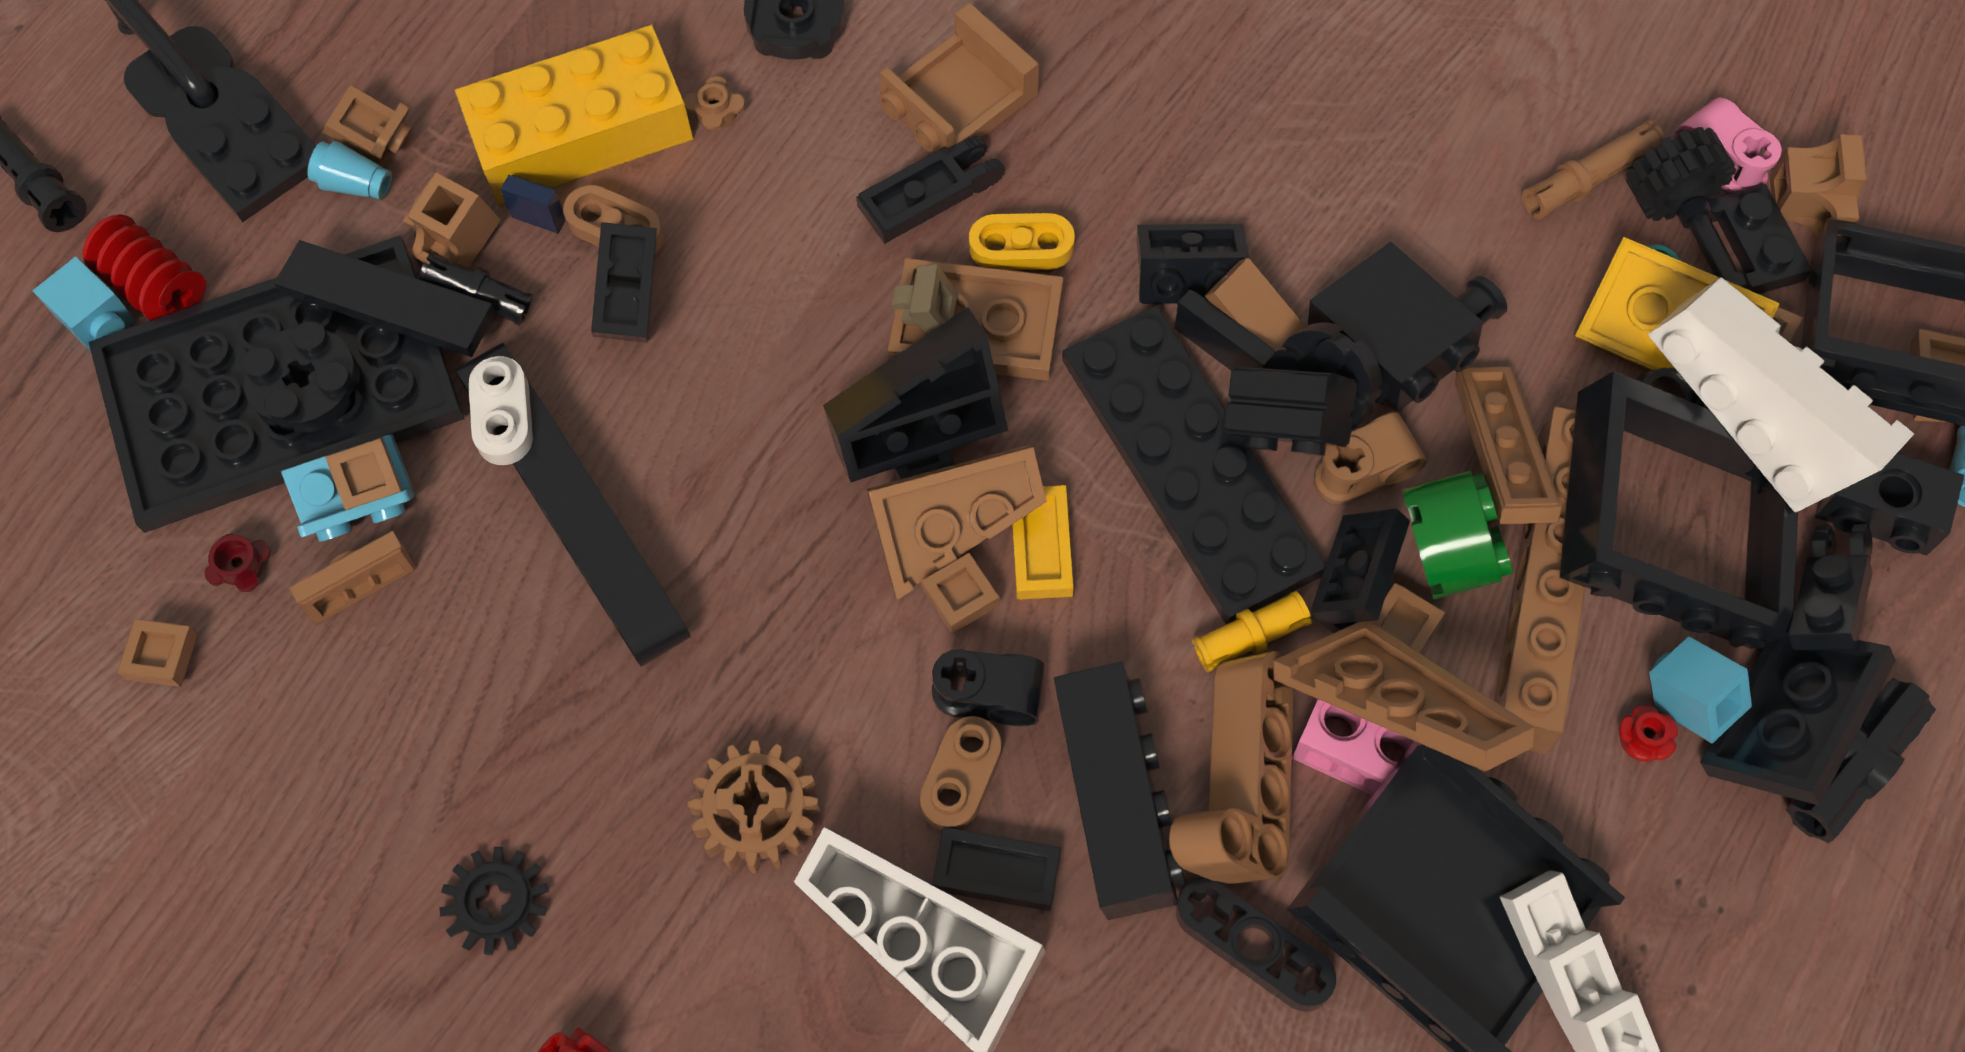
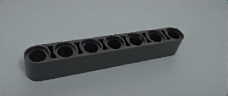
M504 343L493 347L454 369L468 394L470 374L480 362L495 356L508 357L515 361ZM497 377L490 381L488 385H498L505 377ZM529 383L533 441L528 453L522 459L512 464L640 667L689 639L691 637L690 633L668 596ZM500 425L492 432L494 435H500L507 430L508 426Z

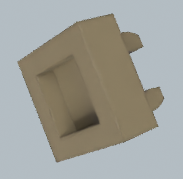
M938 264L917 266L914 285L903 284L894 287L891 307L892 309H904L903 323L910 325L918 324L925 335L954 317L958 292Z

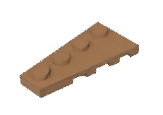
M1371 621L1358 622L1273 660L1275 681L1485 772L1534 747V726Z

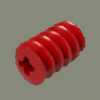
M118 214L99 221L90 231L84 242L82 255L85 266L93 274L99 276L107 286L112 287L119 296L127 299L136 310L141 311L149 321L198 305L204 297L207 281L202 274L193 271L186 261L178 259L171 249L165 248L159 239L150 236L143 226L136 225L132 217Z

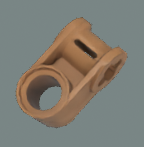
M1397 412L1388 413L1373 420L1366 426L1352 431L1350 442L1346 447L1326 446L1325 456H1322V462L1315 471L1313 484L1316 492L1322 499L1331 504L1343 505L1383 487L1393 486L1409 479L1426 465L1428 459L1400 414Z

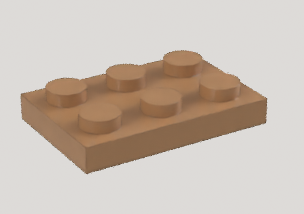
M905 258L900 285H914L917 266L939 265L958 292L954 316L969 307L986 333L996 375L1049 381L1063 291V277ZM895 309L888 345V360L926 336L918 324L910 325L903 323L904 309Z

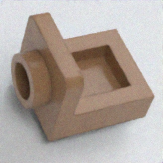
M350 85L325 123L323 133L379 165L388 150L397 154L407 139L411 127L404 124L410 107L400 102L394 111Z

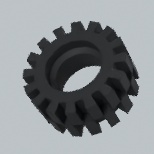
M1696 127L1691 134L1688 130L1681 131L1676 139L1671 140L1669 136L1661 141L1663 145L1659 148L1651 147L1644 153L1647 157L1636 159L1632 164L1634 168L1628 170L1626 174L1628 177L1626 182L1648 219L1652 217L1653 221H1660L1665 217L1668 220L1673 219L1678 208L1689 200L1698 197L1707 198L1710 195L1717 196L1723 191L1720 186L1729 185L1732 181L1731 176L1736 173V168L1716 132L1711 128L1704 130L1703 127Z

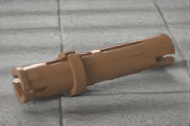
M1647 120L1634 128V130L1611 141L1578 161L1569 160L1557 167L1558 172L1553 174V176L1523 191L1522 203L1528 214H1531L1540 208V210L1533 213V218L1541 220L1564 204L1571 201L1578 203L1591 195L1590 190L1632 167L1637 158H1646L1647 156L1644 152L1649 148L1654 147L1657 149L1662 146L1661 141L1665 139L1662 128L1658 125L1653 130L1647 132L1655 125L1654 121Z

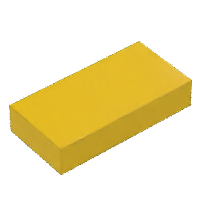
M1066 485L1043 486L1047 502L1012 524L1017 600L1073 597L1074 588Z

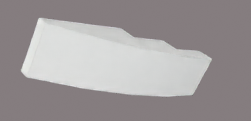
M1548 871L1500 896L1523 952L1555 1017L1575 1052H1660L1638 995L1622 990L1600 933L1585 929L1563 873Z

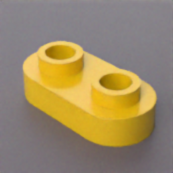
M990 214L978 219L972 225L969 232L970 255L980 267L1002 270H1051L1065 265L1074 253L1075 232L1073 226L1067 219L1058 214ZM1049 243L1055 245L1056 248L1044 250L1040 246ZM994 244L1004 247L1002 250L988 249L989 246Z

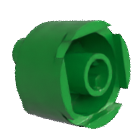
M1468 470L1402 489L1406 508H1408L1412 520L1411 526L1434 600L1503 582L1502 576L1513 574L1499 527L1496 526L1488 529L1486 523L1498 518L1483 473L1472 475L1471 471Z

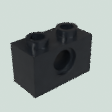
M1897 453L1881 471L1820 500L1815 518L1833 523L1837 529L1850 534L1854 524L1868 523L1873 538L1888 542L1898 551L1911 554L1920 553L1927 556L1951 533L1964 475ZM1881 496L1889 499L1893 503L1894 507L1887 504L1881 498Z

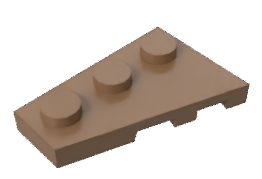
M1031 445L866 489L896 600L914 590L913 587L923 579L956 561L959 556L986 538L991 539L1047 502L1034 447Z

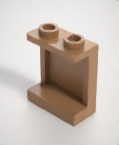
M969 2L955 13V33L900 75L897 76L888 67L878 73L880 87L878 99L881 107L891 119L895 121L900 119L913 131L917 142L922 148L928 152H936L943 147L948 149L963 140L966 141L968 137L971 138L973 135H979V137L983 138L1036 97L1039 89V63Z

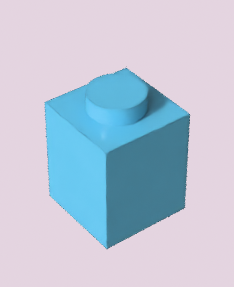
M76 256L32 290L54 317L90 352L89 341L125 330L136 321L119 298Z
M1690 636L1672 652H1666L1660 656L1649 672L1654 705L1662 714L1670 715L1674 721L1710 743L1715 742L1752 707L1748 670Z

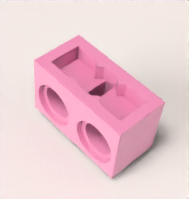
M1318 699L1292 759L1374 795L1398 763L1388 759L1382 753L1380 744L1383 742H1395L1407 751L1415 741ZM1331 717L1344 719L1351 726L1353 734L1346 737L1336 736L1327 729L1324 720Z

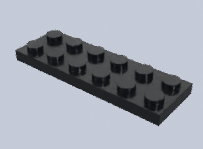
M1157 305L1063 350L1062 361L1225 624L1237 620L1236 614L1245 609L1254 612L1322 577L1326 567L1325 563L1250 448L1244 447L1243 437L1226 433L1224 429L1226 411Z

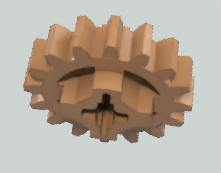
M752 740L748 754L741 756L735 746L730 745L727 747L729 761L722 765L718 760L710 758L706 762L713 775L710 779L695 777L693 781L696 790L703 797L688 801V808L691 814L702 817L691 825L692 830L697 838L710 836L703 847L711 858L724 850L723 862L730 870H733L738 865L740 859H746L751 874H757L761 860L769 858L771 864L776 869L782 867L780 853L787 849L799 856L803 852L797 840L799 834L814 836L816 832L814 823L806 817V815L820 812L818 798L807 796L817 789L812 775L799 777L804 770L800 757L796 756L784 763L785 753L779 744H776L769 754L765 755L762 754L758 740ZM768 773L781 778L790 787L792 792H787L785 787L775 788L768 781ZM740 776L728 789H724L733 779ZM757 787L764 804L758 805L757 813L753 815L752 826L745 809L751 808L752 801L756 798ZM717 821H722L724 825H735L739 829L741 841L726 835L719 828ZM786 824L779 833L768 839V836L778 826Z

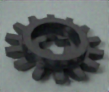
M494 847L493 862L485 863L480 851H476L471 854L475 864L473 870L467 872L459 864L452 869L462 879L459 886L443 884L441 893L455 897L453 905L439 908L440 916H457L458 921L446 929V932L450 937L464 931L469 932L462 945V948L468 951L481 938H484V954L493 955L497 938L500 937L504 938L508 950L512 951L517 948L513 931L520 928L529 937L536 933V929L525 921L527 916H546L547 907L532 904V899L549 892L548 885L546 883L531 886L530 882L539 874L541 869L535 863L525 872L520 870L525 854L518 850L510 863L504 862L503 847ZM494 885H498L502 894L511 893V902L502 905V915L498 917H492L488 909H479V901L488 897V888Z

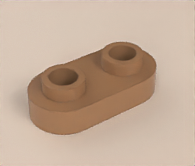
M597 185L579 187L572 191L564 202L563 213L570 231L576 237L599 247L601 222L657 228L655 254L663 244L664 233L658 215L652 209ZM591 216H600V218L596 221H586Z
M980 717L961 718L947 729L920 792L922 814L927 823L938 831L942 832L943 827L964 830L973 823L978 815L1000 762L1002 752L1000 735L989 721ZM969 737H976L983 743L982 747L976 752L965 751L961 744ZM948 789L957 791L961 796L960 800L951 806H946L938 800L939 795Z

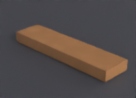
M1512 367L1466 368L1461 372H1457L1455 386L1486 484L1492 496L1499 524L1558 523L1561 504Z

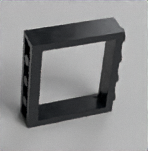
M1827 219L1811 257L1810 267L1812 272L1808 280L1801 349L1807 346L1825 362L1820 368L1847 390L1855 385L1873 400L1869 405L1965 426V366L1827 336L1833 274L1965 302V247Z
M1615 371L1578 391L1559 578L1591 589V595L1613 597L1629 603L1639 613L1661 615L1680 622L1685 630L1696 633H1709L1726 639L1734 648L1744 646L1750 649L1756 647L1763 649L1766 643L1789 636L1794 608L1798 512L1795 513L1714 414L1709 409ZM1623 431L1752 482L1745 600L1613 550Z

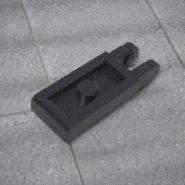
M973 135L971 138L968 137L966 141L963 140L948 149L945 147L862 191L856 196L857 207L885 244L973 195V192L981 193L985 191L989 186L998 183L1006 170L999 159L991 158L966 172L963 171L971 166L972 163L981 160L985 156V152H987L988 146L983 138L979 137V135Z
M1868 523L1853 525L1849 538V556L1834 554L1836 550V537L1831 525L1817 526L1812 537V557L1807 558L1788 634L1792 649H1856L1873 573L1870 563L1873 549L1870 525Z

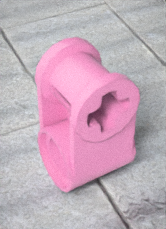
M1725 98L1713 99L1675 129L1673 139H1676L1678 133L1684 130H1688L1691 134L1696 127H1703L1704 130L1711 128L1716 132L1735 164L1736 172L1737 170L1741 171L1737 180L1734 179V174L1731 176L1732 181L1729 185L1721 186L1727 193L1767 184V170L1773 168L1781 157L1782 148L1778 139L1742 113L1735 103ZM1762 147H1764L1765 152L1763 156H1758Z

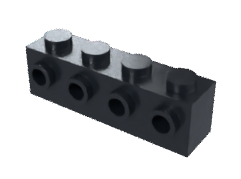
M1123 661L1053 677L1099 908L1107 920L1176 906L1178 898L1175 886L1186 883L1183 868L1173 858L1171 849L1167 850L1162 828L1172 825V817L1165 790L1154 792L1150 770L1159 769L1160 763L1153 734L1142 735L1138 715L1148 713L1141 679L1130 680Z

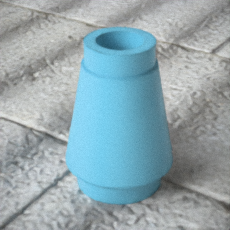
M323 141L318 143L308 164V179L318 183L319 189L323 191L383 200L392 182V172L390 170L382 168V166L338 141H334L331 144Z

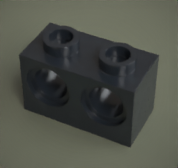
M601 222L591 327L593 337L647 343L657 228Z

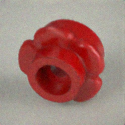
M1642 705L1635 707L1631 711L1630 716L1627 715L1622 718L1619 724L1620 742L1624 751L1635 760L1641 762L1661 761L1670 757L1675 751L1676 742H1674V738L1678 736V728L1670 715L1658 713V709L1654 706ZM1651 729L1654 732V737L1648 738L1644 734V730Z

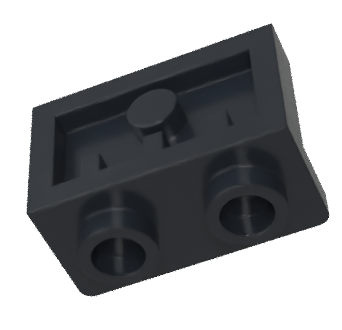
M1243 224L1137 225V252L1140 270L1139 301L1142 304H1178V301L1189 290L1197 292L1208 300L1205 295L1240 260L1249 257Z
M1396 508L1343 515L1310 614L1333 633L1358 622L1377 621L1379 619L1410 520Z

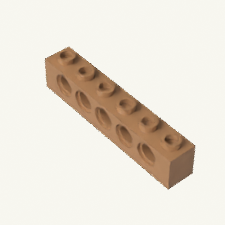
M1556 406L1553 407L1538 436V442L1561 504L1559 522L1529 523L1523 526L1494 699L1496 703L1534 726V747L1528 751L1544 755L1549 752L1563 734L1585 587L1559 578L1576 411Z

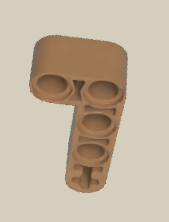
M1275 651L1225 661L1217 668L1214 681L1209 811L1181 815L1174 820L1170 828V849L1177 864L1187 871L1213 881H1218L1221 884L1230 885L1278 879L1284 875L1288 867L1294 689L1274 680L1273 660L1283 656Z

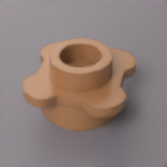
M719 76L707 79L706 85L701 87L696 93L687 94L683 101L687 112L696 113L697 120L701 126L715 131L729 127L735 121L737 114L741 113L745 108L744 97L741 94H734L728 89L726 80ZM718 101L716 104H710V102Z

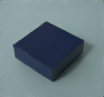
M508 175L500 190L512 218L559 234L566 219L555 189L515 175Z

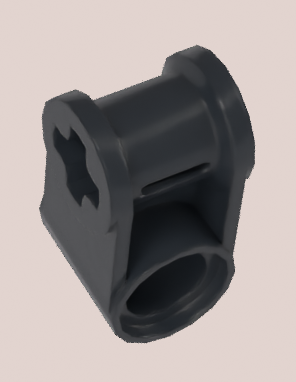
M963 649L950 650L942 654L935 661L932 670V699L940 711L952 717H980L1010 726L1035 725L1039 722L1045 665L1044 662L1037 658L1022 654L999 655ZM960 676L965 678L963 690L956 691L951 689L953 677Z

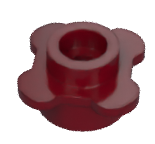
M226 534L219 538L209 551V566L205 569V578L213 586L226 583L235 585L241 592H250L259 585L258 572L262 563L268 560L271 555L270 547L263 540H256L251 543L244 536ZM238 559H242V564L240 566H233L235 561H237Z

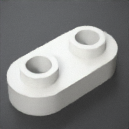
M503 356L490 357L480 362L473 369L469 377L471 434L476 448L486 461L495 465H509L522 459L530 450L533 441L529 383L521 366L516 361ZM497 377H505L498 385H488L490 381ZM500 425L508 426L504 433L492 435V431Z

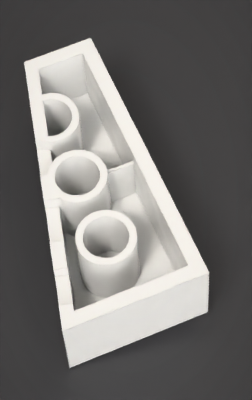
M1720 277L1684 301L1655 327L1648 336L1777 492L1796 513L1881 471L1914 433L1898 420L1890 425L1868 407L1873 401L1855 385L1849 390L1843 387L1820 368L1825 362L1807 346L1801 349L1789 343L1779 335L1780 324Z
M824 827L794 883L973 1052H994L1045 954L1043 945Z

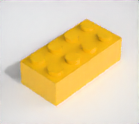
M652 25L455 89L481 166L498 205L506 203L500 189L508 175H515L551 188L693 140L685 104Z

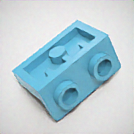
M393 434L383 436L403 490L346 511L325 459L326 456L281 471L301 522L297 526L300 537L316 533L319 542L352 531L349 523L351 520L370 514L373 523H378L406 513L403 503L410 501L416 494Z

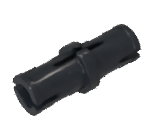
M431 251L428 254L427 261L430 263H423L419 280L491 303L496 315L508 319L518 326L522 324L525 319L523 313H528L533 294L523 292L491 278L490 271L478 267L476 270H473L440 256L435 251Z

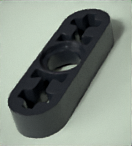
M1199 878L1184 886L1176 905V918L1180 927L1188 935L1295 1010L1304 1012L1314 1011L1327 1002L1336 986V973L1332 963L1324 955L1218 881ZM1207 895L1213 897L1216 900L1213 911L1226 922L1229 921L1232 911L1242 916L1232 926L1226 942L1217 937L1224 926L1210 916H1206L1201 922L1192 917L1194 905L1189 901L1191 898L1201 902ZM1250 928L1264 931L1272 943L1271 954L1266 959L1260 961L1246 958L1238 948L1237 939L1239 934ZM1284 947L1293 952L1286 962L1287 965L1300 973L1306 971L1308 966L1319 973L1315 983L1322 989L1320 993L1313 989H1309L1305 995L1298 993L1294 989L1298 979L1283 967L1277 978L1268 973L1276 965Z

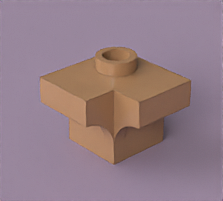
M1840 134L1832 142L1812 148L1787 147L1770 175L1771 194L1784 219L1788 222L1799 223L1807 227L1815 235L1817 241L1827 219L1856 224L1860 218L1858 199L1862 187L1867 182L1862 135Z
M436 172L430 178L402 221L410 229L416 231L415 242L409 255L422 265L424 262L429 264L427 256L431 251H435L440 256L470 268L501 219L478 194Z

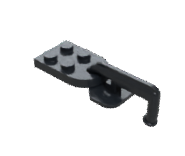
M105 0L118 21L120 32L127 35L136 34L149 49L127 66L124 73V83L127 90L146 113L154 117H165L168 131L180 151L242 223L308 178V164L316 145L255 77L245 71L233 68L232 56L212 32L203 27L190 26L182 28L169 36L138 0Z

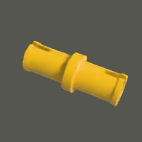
M1294 591L1288 596L1254 612H1251L1249 609L1238 612L1236 614L1237 620L1201 637L1193 638V648L1202 667L1209 673L1219 667L1221 663L1236 659L1251 651L1255 655L1267 651L1268 643L1304 626H1310L1312 624L1311 615L1301 595Z

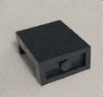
M1392 242L1386 244L1309 302L1308 325L1320 322L1334 323L1344 328L1339 333L1346 335L1353 342L1360 338L1371 349L1379 364L1382 380L1391 389L1389 404L1396 411H1400L1412 401L1420 403L1433 393L1441 379L1453 370L1456 372L1465 370L1472 364L1480 352L1478 345L1483 321Z

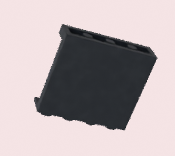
M1415 741L1286 910L1449 1052H1512L1505 1045L1543 990L1523 952L1500 896L1548 871L1563 873L1585 929L1590 925L1601 907L1621 905L1625 897L1609 884L1610 877L1603 868L1588 859L1579 858L1562 843L1564 837L1556 827L1543 819L1532 817L1517 804L1516 794L1505 783L1485 776L1476 767Z

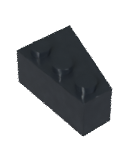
M969 307L823 405L836 452L850 482L1009 431L988 338Z

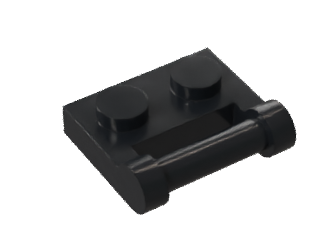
M1766 184L1708 200L1705 197L1694 198L1681 205L1676 212L1682 226L1691 229L1712 272L1719 278L1722 277L1726 281L1761 294L1804 282L1812 272L1806 257ZM1718 221L1743 271L1738 272L1712 222Z

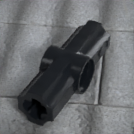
M1895 678L1888 681L1879 691L1821 804L1816 805L1792 799L1789 806L1785 809L1791 816L1793 824L1809 837L1821 839L1826 843L1836 839L1865 800L1873 798L1891 780L1903 764L1905 759L1901 754L1919 735L1924 725L1930 721V717L1936 711L1929 700V695L1912 682L1906 683Z

